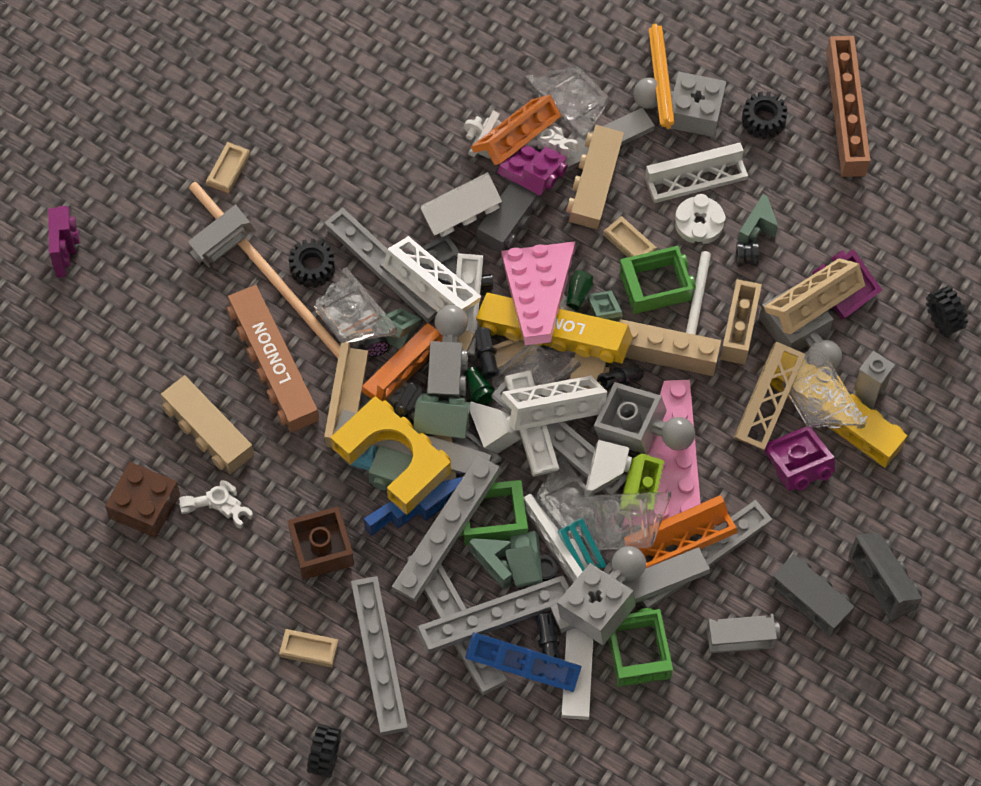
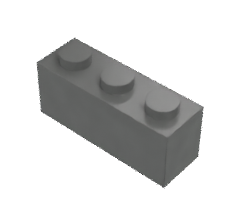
M513 181L510 182L500 196L502 202L498 203L500 208L487 214L477 228V241L500 254L501 251L513 247L517 240L518 232L528 226L533 211L537 212L540 209L544 200L542 195L540 196Z
M793 554L772 575L770 586L829 637L851 617L855 607L851 599L844 593L837 592L826 577L815 573L805 559H799Z

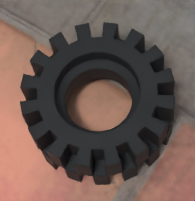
M758 92V97L753 94L750 99L746 100L742 122H744V129L748 128L747 133L751 135L754 132L755 138L763 135L762 139H767V135H770V138H774L775 134L779 135L785 127L788 112L787 105H784L785 101L783 99L778 101V95L775 94L774 97H770L771 92H767L766 96H763V92ZM765 110L772 113L774 118L764 121L757 118L755 113Z
M306 239L302 240V246L297 243L295 249L292 248L290 251L289 267L293 280L296 279L299 285L304 282V287L309 288V283L313 284V288H317L318 282L323 286L325 285V279L330 281L331 274L334 275V253L332 250L330 251V246L328 244L324 246V242L319 240L318 244H316L315 239H311V243H307ZM316 257L322 263L320 267L310 270L304 268L302 262L307 258Z
M946 286L928 294L926 306L929 309L927 311L928 314H931V321L935 322V328H939L941 334L949 336L967 327L968 319L966 317L968 315L964 311L966 308L964 304H961L962 299L957 297V292L953 291L952 287Z
M318 724L312 740L313 743L310 747L307 773L330 778L337 759V753L339 752L342 735L341 729Z

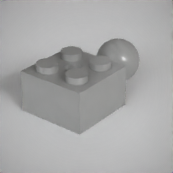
M678 72L674 91H671L675 121L671 125V129L715 137L726 81ZM644 78L634 87V100L642 108L653 109L658 106L656 96L657 81L654 78Z
M785 292L762 304L759 319L776 342L797 351L809 346L811 349L809 353L810 363L822 373L832 372L840 366L842 362L840 347L833 341L822 340V337L830 333L833 318L828 311L792 334H787L783 332L779 317L766 313L764 308L765 305Z
M455 305L445 306L437 312L435 327L443 338L442 342L431 341L427 393L428 395H438L439 399L449 400V397L466 396V376H462V371H467L468 355L467 351L463 350L462 343H458V337L465 332L468 318L463 309Z
M614 382L594 424L599 440L625 446L629 450L646 455L656 435L662 437L667 447L677 451L687 449L695 439V429L689 420L683 417H674L667 422L663 421L667 410L662 396Z
M626 546L620 548L612 558L613 571L609 575L590 563L557 602L560 618L601 645H604L636 606L634 591L623 583L625 580H636L644 573L646 568L644 554L636 547Z

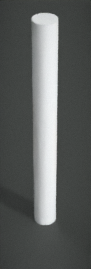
M707 251L701 252L695 282L696 290L693 293L686 333L696 335L711 257V253Z

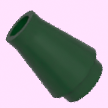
M576 270L570 276L567 301L565 303L568 308L573 310L580 309L581 304L594 286L592 282L594 278L591 274Z
M471 367L464 372V376H466L472 402L487 405L493 400L494 387L483 377L478 368Z

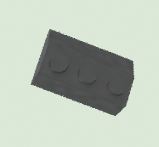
M880 533L857 535L848 557L890 622L917 609L922 600L921 590L907 576L908 573L905 565L894 556L890 542L887 539H883Z

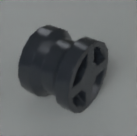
M752 241L750 244L736 242L737 267H743L744 264H750L752 267L758 266V242Z

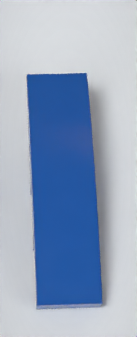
M463 477L442 481L407 515L392 501L364 518L365 530L372 536L391 521L399 529L418 514L427 521L443 509Z
M475 632L472 633L465 656L468 660L571 692L575 690L582 668L581 665Z

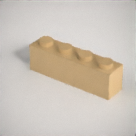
M595 125L593 133L588 132L585 147H589L587 155L582 154L578 167L583 169L581 177L576 175L572 189L577 191L575 199L570 197L566 212L571 213L569 222L598 229L624 132Z
M620 319V323L629 325L633 336L625 358L714 376L721 340Z
M185 375L161 393L163 401L161 407L169 417L174 416L179 421L178 425L186 435L191 433L195 438L196 445L202 452L208 451L211 454V459L218 469L222 470L224 468L231 475L254 456L252 444Z

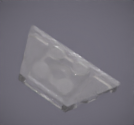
M578 66L568 67L564 70L548 71V75L534 77L533 74L526 76V83L540 97L552 96L562 115L560 118L585 141L588 132L592 131L607 105L608 96Z
M347 267L341 271V278L337 283H332L328 287L326 294L320 297L314 305L317 314L341 343L398 334L397 326Z
M818 341L815 342L804 356L789 391V397L807 427L820 428L828 426L830 428H841V425L857 426L858 429L864 428L866 425L865 419Z
M536 344L526 345L499 369V375L492 378L494 389L497 390L505 381V376L529 370L531 371L535 386L564 381L581 366V363L576 358L572 357L571 359L560 355L559 352L543 349ZM497 402V406L501 411L511 415L510 412Z
M560 456L557 459L559 470L548 474L534 498L558 530L581 518L584 520L593 539L619 538L622 534L621 529L593 495L590 497L584 496L585 484L565 459ZM576 527L581 539H584L579 528ZM567 532L569 539H574L571 532Z
M671 491L575 496L570 498L572 506H576L598 550L620 549L626 546L649 548L653 546L671 498Z

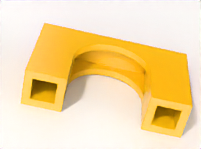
M375 396L330 437L332 449L351 465L369 447L377 442L392 440L405 445L413 455L412 461L408 468L387 487L388 499L407 515L451 474V459L443 450L438 451L434 448L432 442L425 434H418L408 419L405 417L400 418L394 413L393 407L384 400L382 402Z

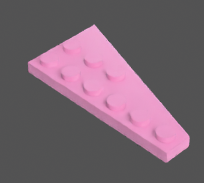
M575 241L551 245L540 244L534 247L511 248L501 251V258L524 345L551 342L556 324L555 319L559 313L560 301L563 298L568 280V271L571 268L572 257L576 250Z
M690 380L664 381L660 396L663 398L667 412L663 421L667 422L674 417H683L694 426ZM655 436L647 455L661 459L665 463L662 465L660 484H658L659 489H657L658 494H656L657 499H655L656 504H654L655 509L642 516L627 512L623 529L647 528L701 504L695 439L687 449L677 451L667 447L662 437Z

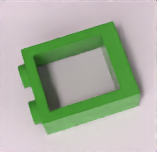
M679 246L620 259L619 273L633 314L691 301L693 290H696L695 280L687 272V257L685 254H681ZM673 265L680 288L643 297L636 273Z
M521 480L493 483L484 497L511 495L515 524L470 528V523L468 522L460 536H463L464 545H469V541L473 538L510 541L511 536L528 533Z
M643 608L638 610L637 613L628 614L608 639L617 686L622 687L671 679L673 667L661 610ZM653 626L660 661L623 667L616 631Z

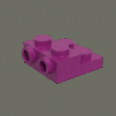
M524 145L499 166L498 174L541 196L547 188L552 189L558 177L562 178L568 168V164H566L567 157L548 147L538 152L534 148Z
M58 206L48 209L49 254L56 277H67L66 267L71 266L70 254H76V244H80L79 229H77L76 217H71L70 208Z
M854 249L847 253L841 250L830 258L832 262L840 258L859 263L865 283L863 288L833 306L841 320L882 291ZM822 264L821 266L813 270L812 274L814 275L821 269L825 268V264Z
M809 425L772 440L765 447L764 453L776 467V475L788 491L793 489L804 490L810 482L817 479L825 481L835 472L834 456Z

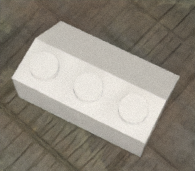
M487 172L421 205V210L434 236L440 234L443 237L454 231L453 226L461 222L465 226L477 220L475 215L483 211L489 214L499 209L498 203L502 202Z

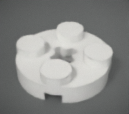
M698 194L695 197L686 199L679 205L675 215V226L678 234L684 240L691 243L697 241L703 242L702 244H708L715 241L721 235L726 217L723 209L716 201L704 194ZM697 216L705 218L704 224L702 222L695 223L694 221Z

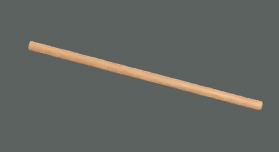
M197 182L189 186L192 193L215 219L224 214ZM246 238L240 241L238 245L338 358L340 345L249 241Z

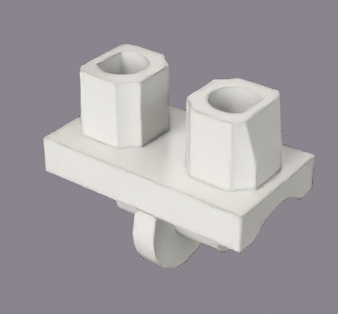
M493 110L483 125L481 124L482 118L478 116L475 120H467L463 126L466 132H468L466 138L472 140L476 136L474 141L476 143L502 123L497 120L500 114ZM470 148L468 154L472 157H475L477 153H479L482 156L490 158L487 150L474 153Z

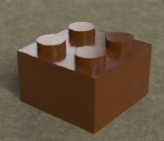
M129 462L105 505L108 517L156 538L180 495L178 483L171 478Z
M339 506L287 520L289 535L303 580L354 566L353 552Z

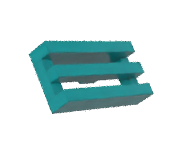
M579 518L557 531L582 571L585 568L567 535L569 531L587 565L591 563L599 569L607 566L583 519ZM576 527L579 528V530H580V532H581V534H582V536H583V538H584L586 544L588 545V547H589V549H590V551H591V553H592V555H593V557H594V559H595V561H596V564H595V565H594V563H593V561H592V559H591V557H590V555H589V553H588V551H587V549H586V547H585V545H584V543H583V541H582V539H581L579 533L577 532Z

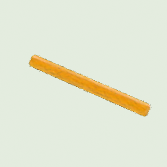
M652 24V27L649 28L654 79L657 81L656 96L661 127L670 129L675 121L662 26H657V24Z

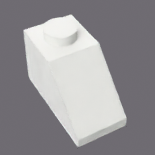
M470 402V413L484 448L500 453L521 439L520 431H514L509 426L510 414Z
M598 440L585 487V497H590L618 481L624 472L629 471L632 457L628 456V447Z

